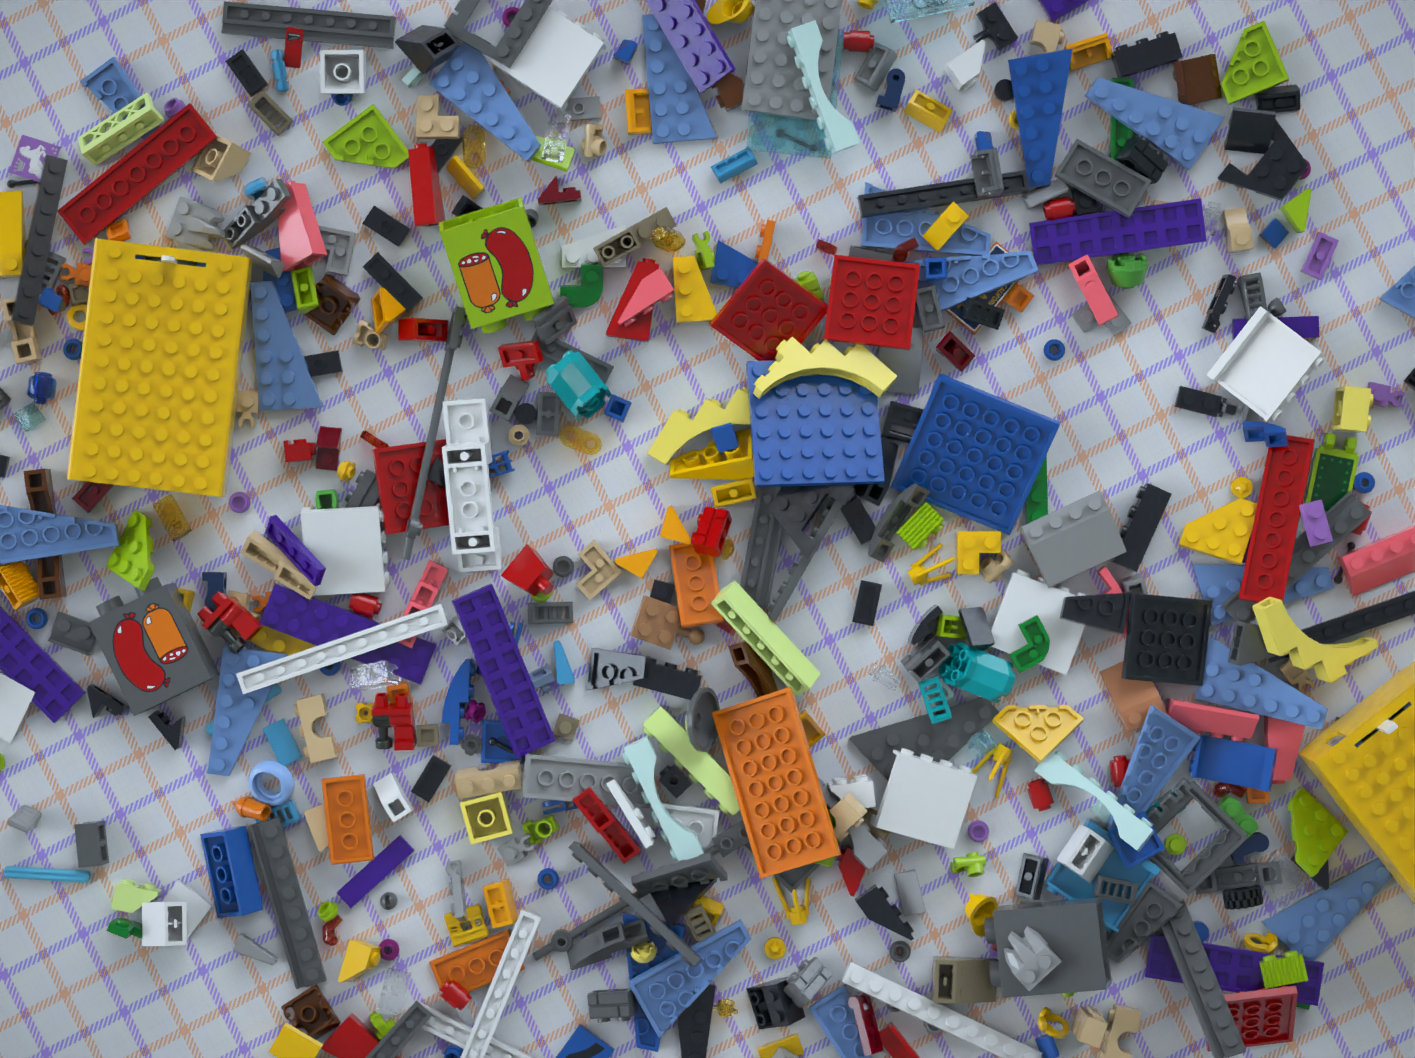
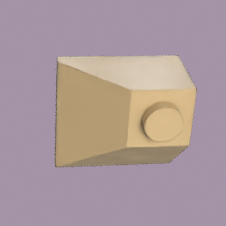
M217 136L215 141L199 153L191 171L209 180L218 182L241 173L247 165L251 153L235 143Z

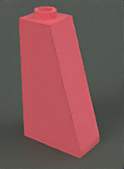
M295 181L284 183L291 197L283 205L286 210L278 217L281 261L285 264L283 271L289 272L307 267L327 255L306 185L296 183Z
M1264 716V746L1278 749L1272 784H1285V780H1291L1305 725Z

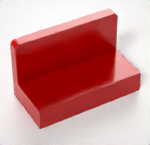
M892 1021L879 1031L882 1045L893 1058H920Z

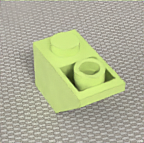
M123 879V881L116 883L111 909L133 913L142 907V903L150 902L159 896L162 889H157L155 884L144 883V886L135 884V880Z

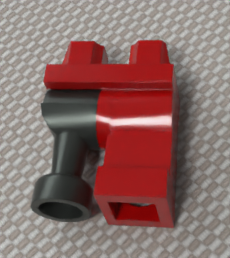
M219 591L211 599L218 608L213 612L208 606H205L197 615L204 622L202 626L211 635L222 637L231 645L229 650L236 655L247 644L245 640H251L264 626L234 597H228ZM234 627L243 638L237 639L230 629Z
M377 693L371 709L372 722L374 726L378 727L379 737L375 740L376 748L389 749L393 747L392 738L388 736V728L394 727V751L414 750L417 743L413 702H410L408 693H396V703L388 702V693Z

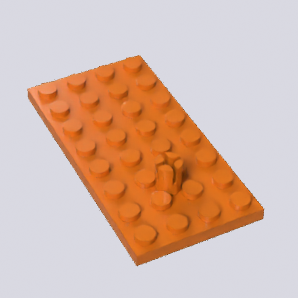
M788 687L712 712L760 879L841 855L792 688Z

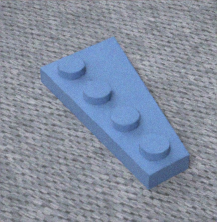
M112 57L80 81L114 113L142 96L116 57ZM144 103L143 105H141L140 108H139V110L142 109L143 107H145V106H146V103ZM159 124L152 130L148 131L147 133L142 135L141 138L145 140L159 127H161L162 124Z

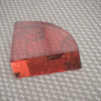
M818 239L815 247L816 250L833 256L838 249L836 246Z
M363 430L360 435L362 439L376 448L389 447L387 443L376 438L366 430Z

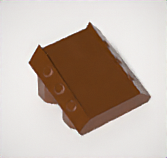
M1215 54L1173 63V78L1177 83V96L1180 103L1193 105L1222 98Z
M325 274L322 280L315 285L319 306L304 315L330 334L335 335L360 301L358 293L353 292L335 279L334 276Z
M317 984L281 1006L286 1019L290 1021L291 1025L315 1040L338 1027L341 1023Z

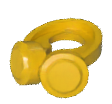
M74 305L67 312L68 323L79 331H84L85 321L78 323L74 320L73 316L77 311H83L86 314L87 305Z
M1248 933L1243 938V945L1253 951L1272 954L1278 947V938L1274 933H1267L1266 936ZM1251 939H1257L1260 942H1262V944H1256Z
M1043 1008L1038 1018V1027L1041 1032H1045L1055 1038L1066 1037L1070 1031L1067 1021L1059 1015L1050 1013L1051 1010L1049 1008ZM1047 1021L1051 1023L1059 1022L1063 1026V1029L1056 1030L1053 1028L1051 1024H1048Z

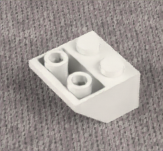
M866 774L855 775L852 780H846L845 777L832 778V782H828L830 791L839 798L843 799L851 792L864 808L876 807L873 780L867 777Z
M1080 824L1056 860L1091 884L1114 847L1094 831Z
M186 901L142 903V946L187 945Z

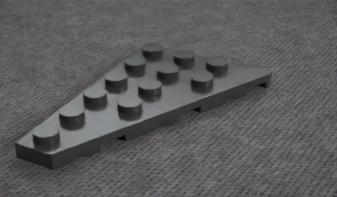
M981 697L949 707L952 718L935 724H931L928 714L853 735L849 740L889 780L897 756L893 753V749L901 751L902 748L913 751V755L919 757L921 754H926L933 757V761L940 762V759L949 761L999 711L988 699ZM942 709L933 712V715L936 716L945 713V710Z

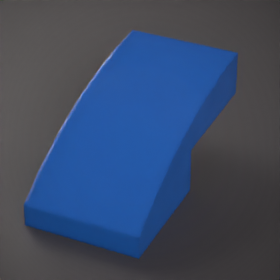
M1243 421L1242 428L1245 442L1265 441L1266 447L1288 446L1285 428L1265 422Z

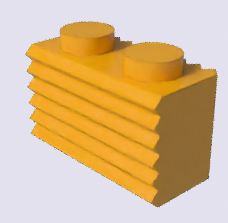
M22 561L11 562L0 567V587L15 611L35 602L40 597L38 582L33 580L26 563Z

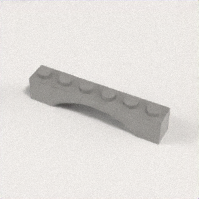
M818 777L826 806L831 809L841 799L832 791L829 793L824 788L825 783ZM862 822L856 828L851 826L847 830L850 833L848 836L853 856L869 871L888 851L885 849L886 843L879 837L875 839L870 834L872 830L869 826Z

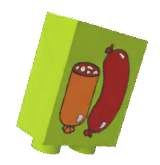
M522 197L439 222V232L471 329L481 327L483 333L496 332L507 326L506 318L522 314L524 320H533L532 318L547 308L548 305L554 304L552 291Z

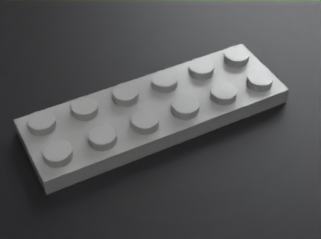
M526 754L522 789V797L573 802L572 799L590 786L605 805L619 806L607 786L608 782L615 779L634 807L650 808V802L646 804L641 794L644 791L641 784H636L632 776L634 769L631 764Z

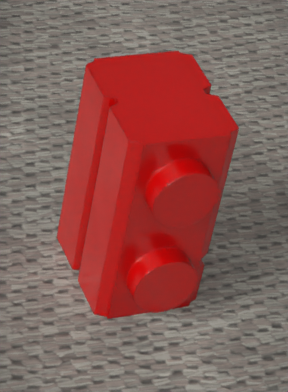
M705 507L703 514L698 515V528L691 536V544L697 554L720 557L732 522L728 510Z

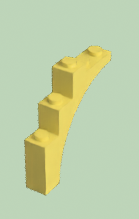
M791 337L788 341L783 340L776 348L778 351L775 357L776 361L769 367L768 370L770 372L766 376L761 375L756 380L753 394L760 399L769 390L787 380L800 376L819 374L851 380L866 387L880 398L894 383L897 375L863 345L856 344L854 347L850 345L842 354L827 340H824L821 344L817 342L808 351L796 339Z
M743 387L740 390L738 388L725 410L721 408L723 404L711 398L709 401L706 399L693 421L689 419L691 415L684 410L679 409L678 412L674 410L647 454L666 465L678 449L702 432L727 423H732V425H750L748 389Z
M1268 597L1252 606L1267 651L1278 656H1284L1289 653L1293 666L1304 670L1314 667L1317 679L1328 683L1337 682L1341 676L1347 674L1345 666L1353 664L1354 660L1360 657L1368 656L1372 650L1378 648L1377 640L1366 636L1341 644H1320L1305 635L1295 625L1280 599Z

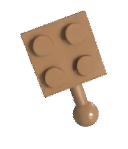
M643 595L629 635L669 650L672 648L676 634L688 638L689 642L693 645H699L705 639V634L701 629L693 628L689 630L687 628L682 629L679 626L680 615L678 607Z

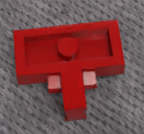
M538 340L503 344L498 347L503 368L515 366L517 370L519 369L522 381L533 378L535 376V363H540L544 360Z

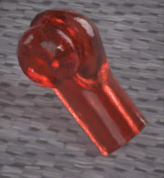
M914 237L896 246L893 254L895 262L903 263L906 261L909 252L919 247L916 238Z
M59 285L56 288L57 295L63 298L67 308L70 304V291L67 286ZM48 309L49 313L52 316L57 314L56 312Z
M1218 782L1213 789L1214 796L1218 798L1228 793H1233L1237 797L1242 798L1246 792V789L1239 785Z
M338 914L333 920L326 922L322 927L323 942L329 946H334L338 942L335 928L343 921Z

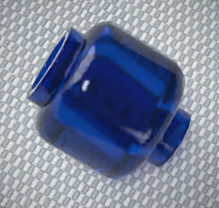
M35 372V375L28 379V397L34 399L36 404H47V401L55 398L57 381L50 373Z

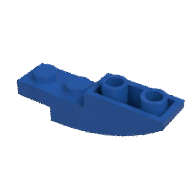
M467 658L459 667L445 698L442 723H450L449 745H459L460 740H464V727H460L461 719H464L465 706H461V702H469L470 698H474V685H471V676H475V663H471L472 658Z

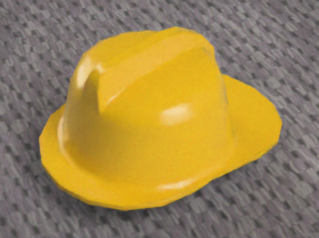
M718 0L710 7L707 18L711 24L715 25L727 21L741 24L753 14L754 5L751 0Z
M970 893L964 912L970 920L974 933L977 936L983 937L985 936V918L993 917V911L998 907L995 897H988L981 893L976 895Z

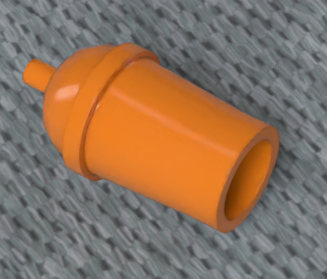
M249 796L239 798L237 802H232L237 813L244 818L248 817L266 821L271 813L270 805L254 800Z

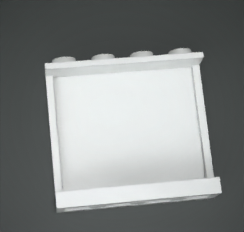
M549 6L510 69L493 59L490 62L495 68L564 112L568 107L567 101L600 51L602 49L605 50L607 47L603 43L604 39L594 32L592 35L585 31L586 27L578 21L572 23L568 20L569 16L559 9L555 12Z
M1260 306L1208 372L1207 376L1218 382L1263 417L1265 421L1272 423L1282 416V409L1285 405H1289L1294 401L1300 386L1304 387L1310 380L1309 375L1314 369L1317 370L1323 364L1325 354Z
M380 503L370 507L312 510V507H303L300 512L303 544L326 568L321 585H318L313 596L385 592L387 585H390V572H386L385 564L389 563L388 551H384L387 535H385V530H382L384 516Z
M1018 569L1017 573L1011 571L1010 581L991 628L995 644L991 647L1011 653L1028 644L1018 624L1038 615L1050 639L1049 651L1045 659L1038 664L1067 675L1085 625L1059 618L1063 599L1076 595L1069 593V588L1059 584L1057 588H1048L1043 578L1038 577L1036 581L1029 578L1030 573ZM1078 592V594H1077V596H1084V595H1085V594L1080 593V592Z
M902 748L901 751L893 749V753L897 756L877 816L872 815L870 823L876 828L954 849L978 776L971 772L972 768L964 765H959V768L952 766L953 763L940 759V762L933 761V757L926 754H921L919 757L913 755V751Z

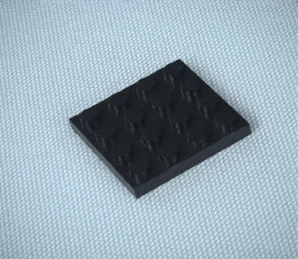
M1131 593L1122 679L1203 686L1212 601Z

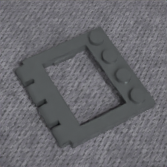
M459 0L454 8L458 15L451 13L444 26L448 28V31L456 39L510 69L553 0H525L496 47L474 33L472 34L463 29L480 0Z
M1183 778L1173 788L1178 796L1171 791L1168 792L1158 802L1163 810L1161 811L1157 806H1154L1146 814L1153 824L1156 833L1161 831L1193 798L1215 822L1218 821L1225 828L1182 871L1162 851L1150 857L1188 896L1249 835L1194 780L1190 783Z

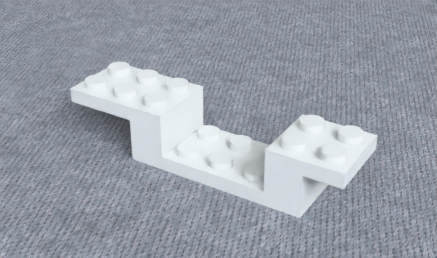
M475 398L443 401L447 445L442 447L452 555L457 554L459 572L502 569L499 526H494L488 464L492 462L487 399Z

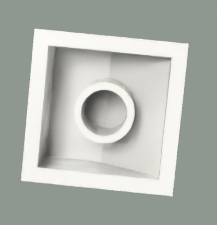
M981 40L946 65L944 72L957 91L961 89L967 91L978 81L976 78L981 70L985 48L984 40Z
M320 50L321 94H364L366 83L365 51Z

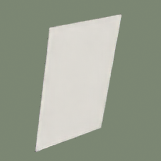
M0 673V738L11 744L35 692Z

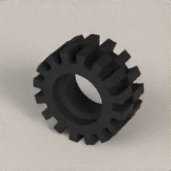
M1260 885L1225 889L1222 891L1225 909H1246L1263 904Z

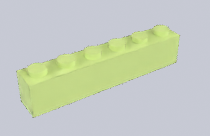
M736 581L722 588L711 602L713 607L787 687L792 688L796 696L809 690L821 673Z
M660 705L643 722L645 726L643 731L651 739L655 737L660 742L658 746L666 754L670 752L675 757L673 761L681 769L685 767L690 772L688 776L695 784L700 782L705 787L703 792L711 800L715 797L720 802L718 807L726 815L731 813L734 816L740 808L730 774L708 752L697 751L690 743L686 730Z

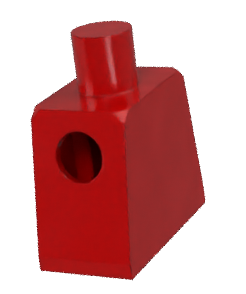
M527 544L501 574L507 581L532 596H537L540 591L544 595H548L554 587L549 582L554 574L540 554Z

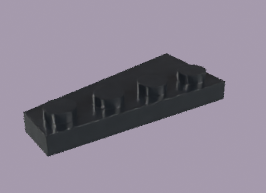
M709 984L694 1002L678 1016L682 1058H706L716 988L714 984Z

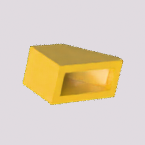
M952 202L925 232L922 238L938 251L967 221L969 216L956 203Z
M360 939L350 940L338 981L351 982L373 970L380 961L381 947Z

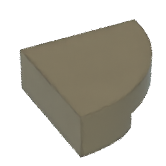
M67 284L72 306L87 303L89 291L86 288L76 284Z

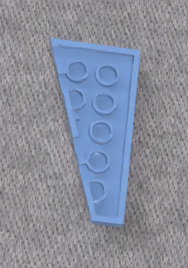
M462 42L429 85L529 163L542 147L483 54Z
M1192 564L1202 599L1212 601L1210 625L1232 620L1221 605L1241 588L1245 565ZM1311 567L1286 590L1283 604L1333 589L1334 585L1329 568Z
M1210 636L1206 652L1203 686H1198L1195 699L1323 730L1328 708L1255 663L1242 666L1228 663L1230 648Z
M223 646L208 774L230 776L273 686L272 684L243 694L236 674L286 657L288 654L243 648L234 655L229 650L230 646Z
M1151 704L1116 802L1122 806L1126 803L1136 811L1133 814L1134 816L1142 811L1146 812L1201 737ZM1112 814L1106 826L1108 830L1117 826Z
M1376 858L1357 868L1354 872L1337 879V881L1329 885L1327 891L1321 888L1261 922L1292 951L1297 950V953H1302L1303 959L1315 961L1393 876L1381 860Z
M741 919L691 946L703 959L699 966H694L693 964L689 966L681 958L683 955L678 953L628 981L631 990L659 1038L678 1019V1016L708 987L715 976L722 972L729 961L735 958L751 941V936Z

